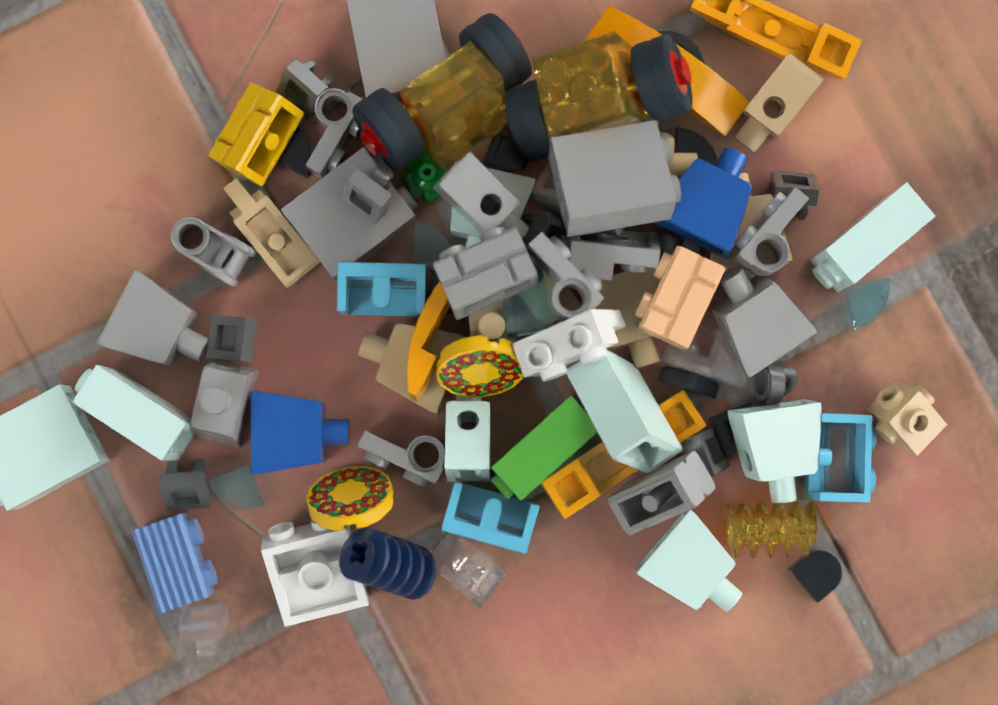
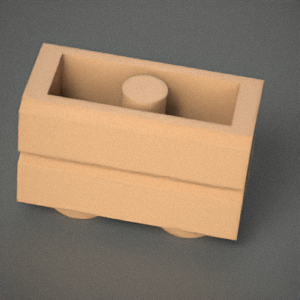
M677 246L672 255L664 252L659 260L658 268L653 273V276L660 279L653 295L645 291L634 315L641 318L637 328L681 350L688 349L726 268L681 246Z

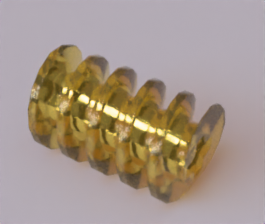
M792 502L786 513L782 503H774L769 514L764 503H757L753 514H751L748 505L740 503L734 515L730 504L725 503L723 529L726 546L730 547L734 559L739 558L742 546H747L751 558H756L759 546L764 545L769 558L774 557L777 545H782L786 557H791L794 545H799L803 556L808 557L811 546L815 544L817 536L815 505L813 502H809L806 505L805 511H803L800 503Z

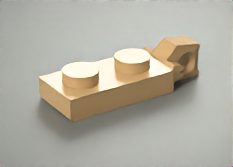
M237 178L223 188L237 205L230 212V215L234 218V224L287 289H290L321 264L316 255L271 199L264 195L260 189L251 195Z

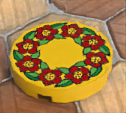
M488 336L462 338L447 345L440 352V359L436 360L435 364L436 379L440 386L452 394L464 397H487L501 394L516 386L522 380L524 374L514 351L513 343L503 338H499V343L488 342Z
M349 466L334 470L320 477L309 488L306 500L311 520L316 524L333 531H345L344 525L356 524V528L359 529L368 527L382 519L392 508L394 492L389 476L380 469L368 466Z

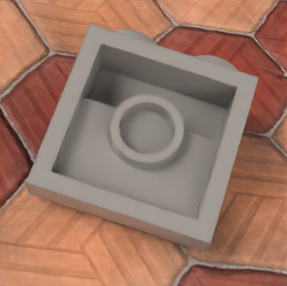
M623 229L619 237L602 232L572 237L562 234L561 242L571 253L568 260L579 272L584 268L587 269L600 284L602 279L612 280L614 263L621 264L623 270L639 273L647 272L648 267L658 268L661 250L656 232Z

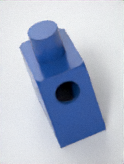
M725 147L715 166L702 159L694 160L679 180L681 201L676 202L672 218L654 223L729 260L752 190V185L749 182L738 178L748 158L733 148Z
M251 391V474H265L324 463L326 459V445L350 444L349 419H325V402Z

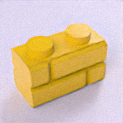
M250 82L243 96L238 100L236 108L221 134L216 138L208 157L234 174L263 187L305 113L281 95Z

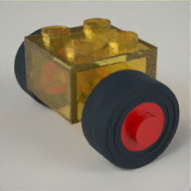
M487 13L464 28L459 33L460 49L400 90L403 105L384 88L375 90L367 98L355 104L352 108V114L361 132L360 137L373 155L378 154L389 168L398 171L426 152L442 169L449 163L458 161L484 138H491L503 129L505 123L508 122L505 109L506 92L513 86L525 82L532 75V67L520 39L501 18L493 13Z
M614 31L532 59L536 79L525 84L513 86L507 90L505 96V109L510 131L519 150L529 161H538L548 157L550 141L553 137L647 122L646 111L653 120L661 121L673 115L688 112L693 105L690 68L686 59L682 57L676 43L669 35H661L632 47Z

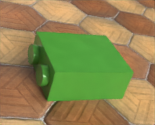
M572 396L568 397L491 467L496 472L491 481L508 500L515 494L522 501L598 432L590 416Z

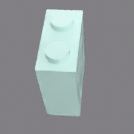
M906 182L884 197L811 258L810 261L815 266L812 272L826 289L833 287L836 292L852 286L931 221L935 214Z
M605 349L607 356L595 362L582 365L580 360L576 361V364L567 369L568 373L566 374L612 459L648 474L683 451L634 364Z
M96 365L94 370L87 369L75 386L74 390L78 394L72 403L161 461L179 460L196 435L190 428L191 417L118 369Z
M59 384L0 416V506H5L7 511L21 509L110 461L84 410L72 403L76 395L71 386Z

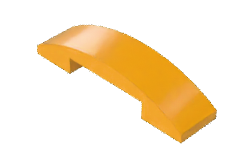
M693 0L690 7L691 11L710 24L761 51L784 60L788 53H791L814 72L840 80L846 79L862 42L861 39L831 25L823 23L818 26L764 0Z
M608 6L584 42L618 66L622 63L631 69V48L638 43L649 41L662 34L635 18ZM677 45L682 57L688 63L692 77L693 105L689 115L725 138L749 104V101L716 72Z
M440 281L426 301L419 316L409 349L407 364L408 393L410 399L419 402L436 370V360H438L437 356L426 350L450 308Z
M684 390L658 405L679 443H682L683 440L707 426ZM602 441L547 477L540 484L562 518L566 519L638 469L612 459Z

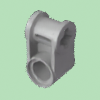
M185 217L178 220L171 230V242L179 253L203 266L202 269L234 288L239 283L236 278L248 258L255 257L257 253L256 250L226 232L222 233L195 217ZM191 228H200L203 232L202 243L195 249H186L183 244L184 233Z

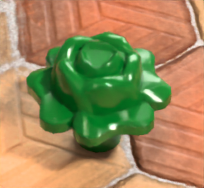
M425 150L421 156L406 166L409 171L402 175V181L410 187V193L413 198L417 199L423 195L427 202L434 201L439 194L432 187L450 169L446 165L445 156L437 154L433 157L431 151Z

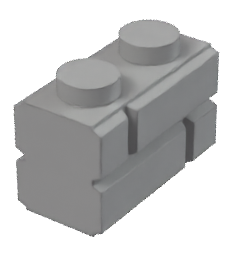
M504 227L489 230L481 236L480 243L466 249L463 245L452 246L439 255L440 260L433 262L437 277L457 320L539 285L536 269L516 227L507 231Z
M692 451L657 467L648 474L644 473L628 480L619 490L608 497V504L625 533L630 536L644 530L646 527L649 528L697 507L716 488L698 453Z

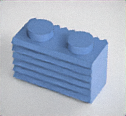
M188 512L132 531L159 614L215 594L213 585L218 584V578L211 560L204 561L199 544L204 543V536L196 518L190 520Z

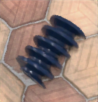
M360 528L352 533L344 542L340 552V572L346 579L357 581L364 585L415 600L426 595L434 583L436 562L432 553L426 547L374 528Z

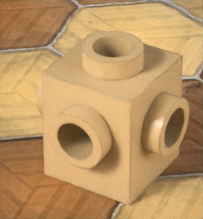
M896 379L890 386L884 388L878 394L876 400L866 409L877 422L873 428L883 440L890 445L897 444L917 456L947 426L945 421L931 406L935 400L929 392L918 384L910 387Z

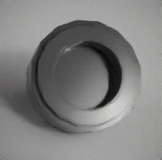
M774 361L753 376V389L757 400L762 404L780 403L783 396L790 393L796 386L798 374L792 367H782L781 363Z

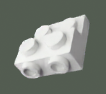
M590 309L512 345L524 377L541 376L543 382L568 373L566 365L580 360L582 365H586L606 357L605 348L619 343L614 331L626 325L620 310Z
M310 520L311 524L294 528L291 522H283L272 526L268 530V535L262 536V556L285 627L369 605V597L365 585L346 579L340 572V552L344 542L352 534L349 525H344L345 531H333L320 527L313 520Z

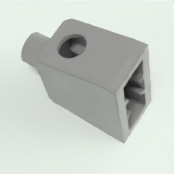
M471 152L463 155L432 187L482 235L497 227H504L506 231L516 227L522 238L529 230V227L512 212L520 203L518 199ZM484 196L489 197L494 202V210L490 215H487L480 208V202Z
M741 266L733 267L723 273L720 284L728 296L716 303L712 308V312L732 364L748 378H751L817 333L815 327L771 279L765 276H756L749 281Z
M134 270L97 344L171 367L179 352L200 362L207 352L209 338L191 330L198 317L196 311L152 278Z
M215 360L204 366L190 421V428L198 438L241 448L251 407V391L255 390L258 378V368L223 360Z

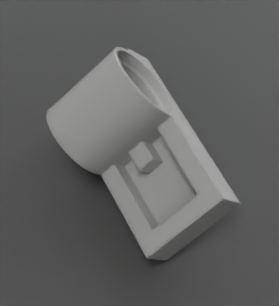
M337 88L327 89L317 97L315 113L325 132L305 165L310 173L322 179L344 162L347 152L343 148L350 136L352 135L356 138L361 133L353 117L352 108L363 100L362 98L349 91L347 93ZM333 103H342L347 106L346 115L338 121H331L325 118L327 108Z
M796 187L787 196L779 192L763 210L769 217L760 228L757 229L751 224L734 245L740 251L733 260L743 269H748L758 276H769L781 269L789 259L790 248L786 239L779 233L809 198ZM758 244H769L775 249L777 259L774 265H764L757 259L756 248Z
M541 232L528 244L526 249L528 254L557 283L548 299L549 309L555 318L565 321L585 311L594 309L604 299L599 293L602 289L600 282L585 268L579 272L568 260L571 256L570 251L556 236L548 239ZM567 288L576 290L582 299L581 308L576 311L564 309L558 300L559 292Z
M365 430L358 444V447L366 450L364 459L387 469L391 462L405 469L402 475L403 478L424 488L428 481L437 484L445 469L443 467L445 464V446L438 438L433 436H419L412 440L408 448L405 449ZM424 442L434 444L439 451L437 463L430 468L420 466L415 459L417 447Z

